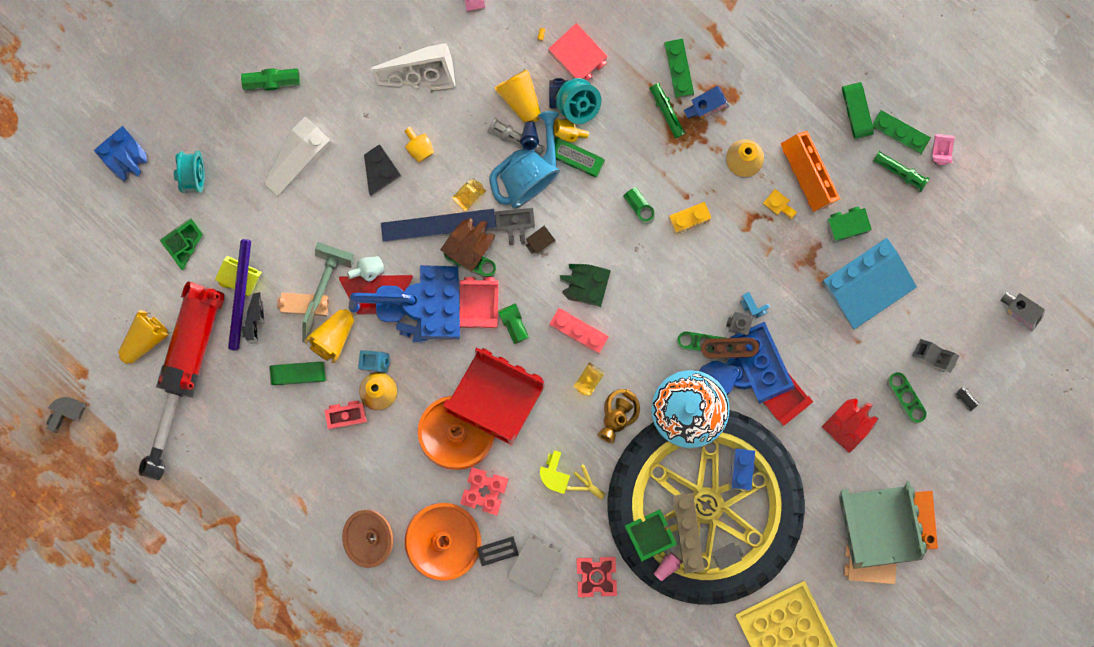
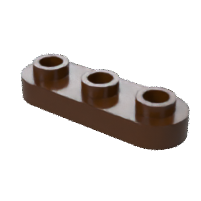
M753 338L707 339L701 345L702 355L709 359L753 357L759 350V344ZM747 344H750L752 346L751 351H747L745 349V346ZM727 345H731L733 347L732 352H728L726 350ZM707 346H712L714 351L708 352Z

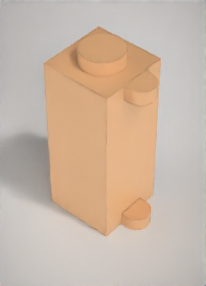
M281 293V297H278L277 309H280L282 314L305 315L310 301H313L314 295ZM322 296L314 316L328 317V296Z

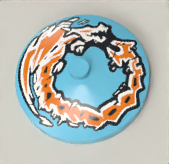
M694 370L681 371L666 378L657 388L652 400V419L660 435L671 444L682 448L703 447L713 442L724 430L729 418L728 397L721 384L710 375Z

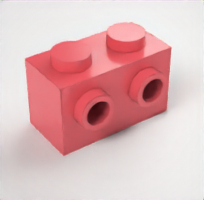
M359 401L348 402V406L340 407V404L331 405L329 409L324 410L329 430L367 423L364 404L359 403Z

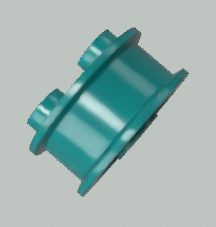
M582 78L566 81L556 97L558 111L575 124H583L592 120L599 112L602 102L599 90Z
M180 151L175 156L177 169H174L173 173L174 180L178 181V190L181 193H186L187 190H196L198 193H201L205 182L202 154L200 151H195L194 154H185L183 151Z

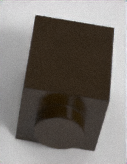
M544 225L526 238L528 244L525 246L531 254L535 253L539 256L555 244L556 240Z

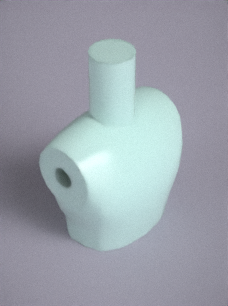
M378 256L365 257L357 262V269L347 272L349 279L362 276L366 281H372L385 271L383 263Z

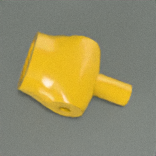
M556 118L554 121V135L567 142H575L578 137L588 138L589 132L578 129L577 125L568 119Z
M411 127L404 131L410 139L405 145V149L417 163L422 162L435 153L426 134L416 136Z

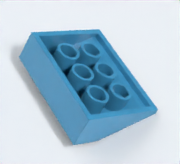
M885 238L821 282L853 330L917 288L902 259L888 238Z

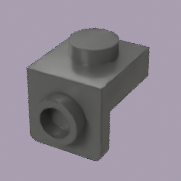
M734 312L733 316L729 315L726 324L729 327L728 332L748 335L753 317Z

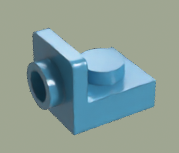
M360 350L359 370L388 371L390 364L389 353Z

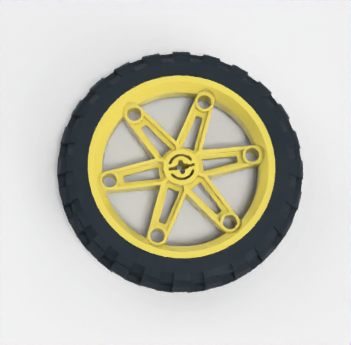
M729 410V418L724 430L719 437L711 442L716 447L715 451L708 453L705 450V446L702 447L696 485L659 464L667 455L681 447L673 445L664 439L656 429L654 422L636 435L625 448L615 466L609 484L607 498L609 526L615 545L623 560L635 575L649 587L667 597L685 603L698 605L722 604L741 599L758 591L771 582L790 560L803 529L805 514L803 484L792 456L781 441L761 423L732 410ZM719 444L732 449L754 450V466L758 472L753 474V478L756 475L762 476L763 484L756 486L752 479V489L750 491H743L724 502L720 493L730 489L729 484L719 487ZM707 459H712V488L703 487ZM660 467L663 470L661 478L654 477V468ZM649 477L672 495H680L681 493L666 482L669 477L694 491L693 496L699 536L700 523L709 524L706 550L702 552V557L707 561V566L704 568L705 571L684 574L683 564H680L679 569L661 581L654 573L666 555L664 552L641 562L624 526L640 518L642 522L645 521L643 497ZM766 486L769 512L763 534H761L732 511L729 506ZM702 495H709V496H711L712 498H710V497H703V498H702L701 496H702ZM698 500H700L701 502H706L708 500L710 502L709 506L711 507V509H706L704 511L702 509L703 505ZM675 509L664 515L666 521L675 516ZM700 513H702V514H709V513H710L711 515H710V516H703V515H701ZM722 513H726L746 529L744 534L719 521L718 519ZM677 524L667 528L664 527L665 530L670 529L671 532L678 530ZM716 526L753 547L750 552L741 558L742 561L723 570H719V568L709 569ZM752 533H756L759 536L757 544H752L749 541V536Z

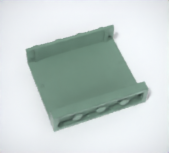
M906 481L904 487L851 494L849 489L840 491L839 500L853 569L923 559L927 552L925 541L922 542L923 528L922 524L918 523L919 509L917 505H914L915 490L914 487L910 486V481Z

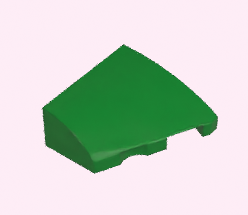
M189 218L159 240L179 268L183 270L203 234L194 221Z

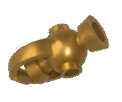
M618 389L608 395L604 404L605 416L603 421L605 428H602L597 433V436L607 443L614 444L615 432L622 431L626 426L633 424L637 420L640 413V404L634 393L628 389ZM619 393H623L622 395L633 401L634 404L633 415L628 421L625 413L633 409V405L622 398H616V409H611V402Z

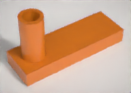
M933 491L915 492L913 500L914 505H917L919 509L917 519L923 528L922 542L925 541L927 549H938Z

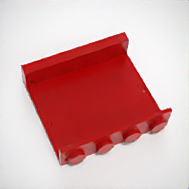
M476 347V355L450 401L446 399L443 405L444 412L512 446L545 387L543 378L537 374L531 375L525 372L526 370L519 365L513 366L509 364V361L503 357L497 358L485 348L479 349Z

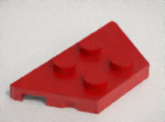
M413 275L377 276L372 281H366L362 276L349 279L348 276H339V280L350 299L352 293H376L381 286H398L401 290L405 291L412 282ZM358 303L360 308L356 312L357 315H376V303Z

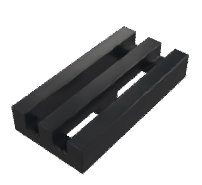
M514 536L476 547L481 566L519 555ZM511 542V545L486 553L482 552V550ZM513 549L512 553L486 561L484 557Z

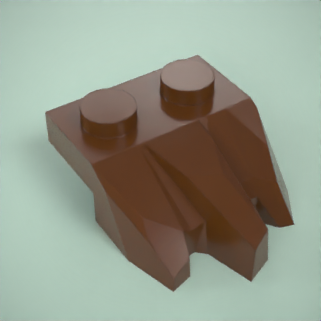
M469 218L457 226L440 250L464 268L473 272L482 257L485 256L492 246L495 234H485L487 221H481L474 227L473 220Z

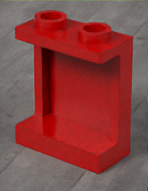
M790 374L789 376L795 389L763 402L782 427L814 402L810 396L805 394Z

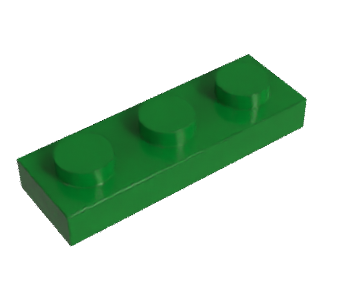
M683 39L664 42L675 99L694 95Z
M880 110L872 124L873 129L920 155L931 137L883 110Z

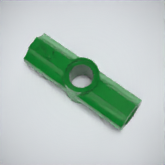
M270 68L261 70V72L242 73V90L263 89L270 91L280 89V87L299 86V69L278 70Z

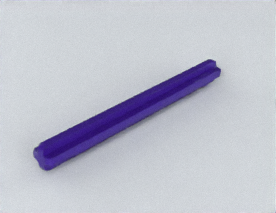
M242 239L240 241L228 349L237 351L240 344L251 240Z

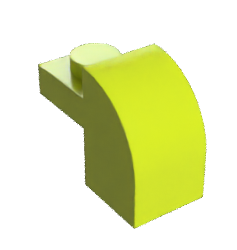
M554 450L553 454L549 453L546 461L549 467H540V477L548 489L565 494L570 475L556 471L561 452Z

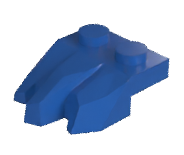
M123 126L94 149V152L112 173L124 182L129 172L138 177L141 170L137 164L147 162L146 152Z

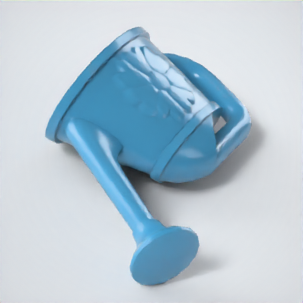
M545 111L538 114L546 125L547 148L543 157L535 153L534 150L520 149L513 152L490 173L489 182L492 194L497 202L504 205L511 204L512 208L520 207L542 192L558 176L560 170L556 168L553 130L554 121L559 116V113L556 111ZM499 174L509 197H503L500 194L497 183V176Z

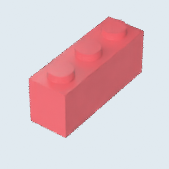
M558 308L549 324L551 328L598 355L609 338L606 334Z

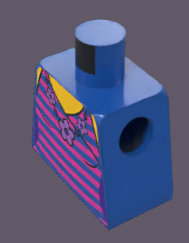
M716 86L692 99L693 105L684 109L688 120L698 115L701 119H704L729 107V104L721 88ZM703 103H707L705 109H701Z

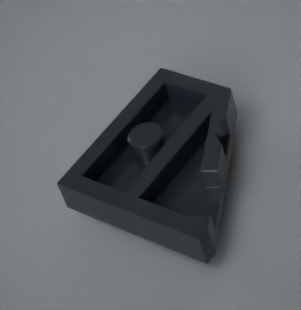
M380 144L364 154L370 196H373L401 177Z

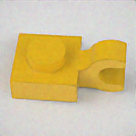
M776 189L763 202V205L777 216L782 212L792 220L797 213L787 205L790 200Z

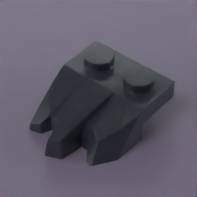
M260 292L252 295L247 310L245 326H242L243 338L250 344L258 343L257 324H265L263 301H261Z

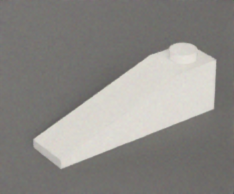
M447 43L428 46L374 66L371 69L377 85L396 87L410 85L418 89L421 86L430 87V90L455 87L452 57Z
M304 117L291 130L264 183L279 196L332 142L316 125Z

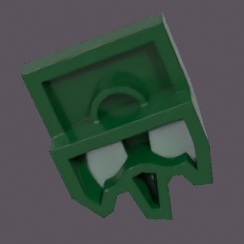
M569 264L572 274L559 275L560 282L569 285L568 288L562 291L564 296L574 302L601 308L611 270L589 264Z

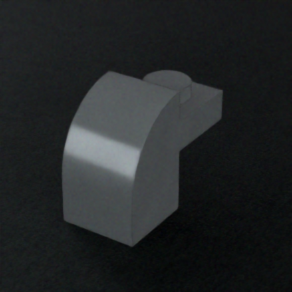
M920 339L912 355L936 370L949 373L952 372L959 358V355L944 350L936 344Z
M70 397L56 399L48 407L55 412L49 416L46 422L48 425L47 429L57 433L65 416L80 422L87 404Z

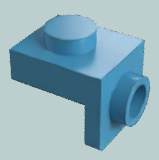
M750 292L741 296L742 300L740 303L744 311L748 310L751 317L756 315L759 318L767 314L766 310L770 308L769 304L757 308Z

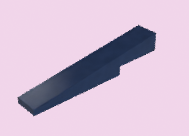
M486 209L382 222V241L389 242L451 235L462 221L469 218L473 220L474 227L481 221H487L485 230H495V210Z

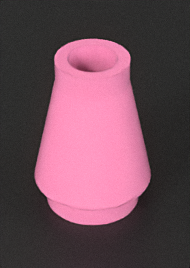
M670 552L664 556L654 575L663 581L680 568L679 565L682 561L674 553Z

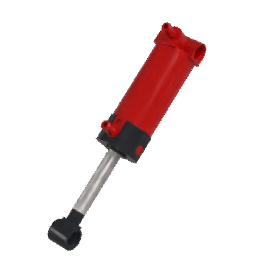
M190 281L186 282L181 294V298H183L156 384V388L165 390L164 392L168 393L150 455H146L142 459L138 471L140 476L157 481L162 478L165 470V464L161 456L178 399L183 396L190 398L194 396L216 315L224 302L223 292L213 288H205V286Z

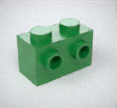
M858 206L849 209V213L846 214L837 212L830 215L831 218L827 220L833 243L869 233L872 230L865 208L860 209Z

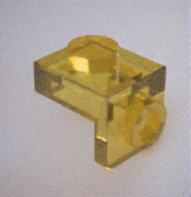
M472 178L452 198L467 211L486 190L479 181Z
M589 362L574 387L581 394L591 396L605 372Z

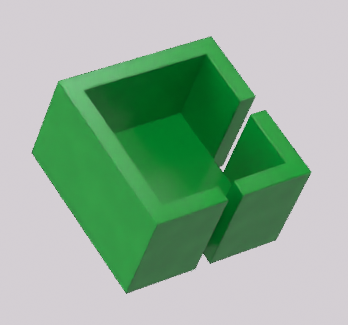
M661 509L644 516L645 521L643 522L640 518L624 526L641 562L677 545L671 530L664 529L668 524Z

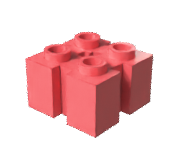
M471 467L467 480L468 483H471L470 490L464 489L460 504L473 509L480 505L483 506V512L498 516L502 503L501 500H498L499 493L505 494L509 478L496 474L493 475V478L486 477V471ZM487 486V490H490V493L482 497V493L479 490Z
M600 557V562L593 563L592 558H576L577 574H582V581L577 582L578 597H594V592H601V596H617V581L611 578V573L616 572V557ZM595 571L602 574V579H599L598 583L591 579V575H594Z

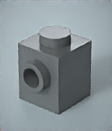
M734 542L711 552L719 570L742 561L740 557L743 555L739 545L735 546Z

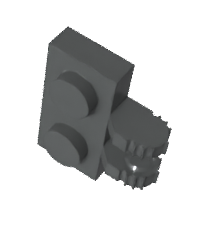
M533 208L495 211L497 231L508 230L509 245H514L512 230L520 229L521 244H526L524 229L535 228Z

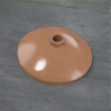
M361 510L352 514L346 521L343 528L342 541L346 554L355 564L364 568H372L381 565L389 557L393 547V534L388 521L380 513L373 510Z

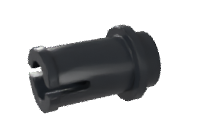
M963 386L955 394L957 399H960L972 411L979 405V402L969 393V389Z

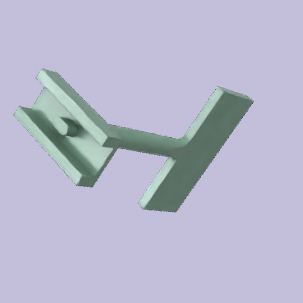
M317 242L315 247V256L326 259L325 270L313 301H310L302 321V342L304 343L314 324V313L320 304L332 270L336 268L337 264L351 268L354 262L352 260L354 254Z

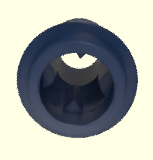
M533 121L524 123L520 139L522 147L526 150H533L539 144L536 124Z

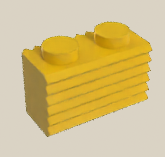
M702 202L672 214L668 219L674 234L678 235V233L681 234V232L688 231L692 227H699V224H706V222L710 221L711 215L706 203Z

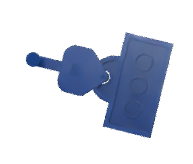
M420 265V283L412 284L405 291L401 290L398 286H381L376 293H352L350 295L348 307L350 312H357L360 306L358 303H376V315L383 322H399L405 315L413 320L420 321L421 339H460L458 266Z
M765 322L751 327L748 335L737 333L730 337L755 339L759 344V350L755 356L729 358L727 363L712 361L703 365L699 370L717 380L725 390L726 395L732 391L733 386L744 390L753 388L759 404L795 389ZM747 344L745 346V349L747 351H751L752 346L750 344Z

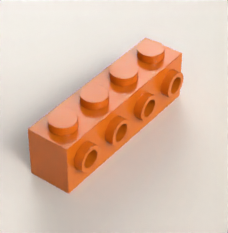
M808 131L798 133L780 143L813 212L824 209L840 200Z

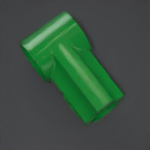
M637 187L627 191L623 197L638 217V220L642 224L652 223L655 218L653 207L648 204ZM642 211H650L651 217L648 219L642 218Z
M516 303L498 310L513 344L520 343L529 338L521 321L522 317Z

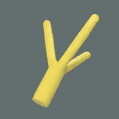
M581 465L586 480L576 471L574 475L586 487H566V490L589 491L599 499H603L605 493L592 484L585 466Z

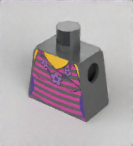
M1006 292L1001 299V302L1008 306L1007 313L1032 332L1044 317L1045 309L1021 293L1014 297L1009 292Z

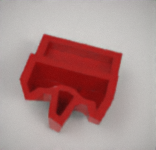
M857 398L846 400L822 425V428L849 453L870 433L879 419L876 416H868L873 404L867 402L859 408L857 406Z

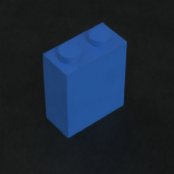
M733 450L729 481L730 490L750 491L752 489L755 460L754 450Z

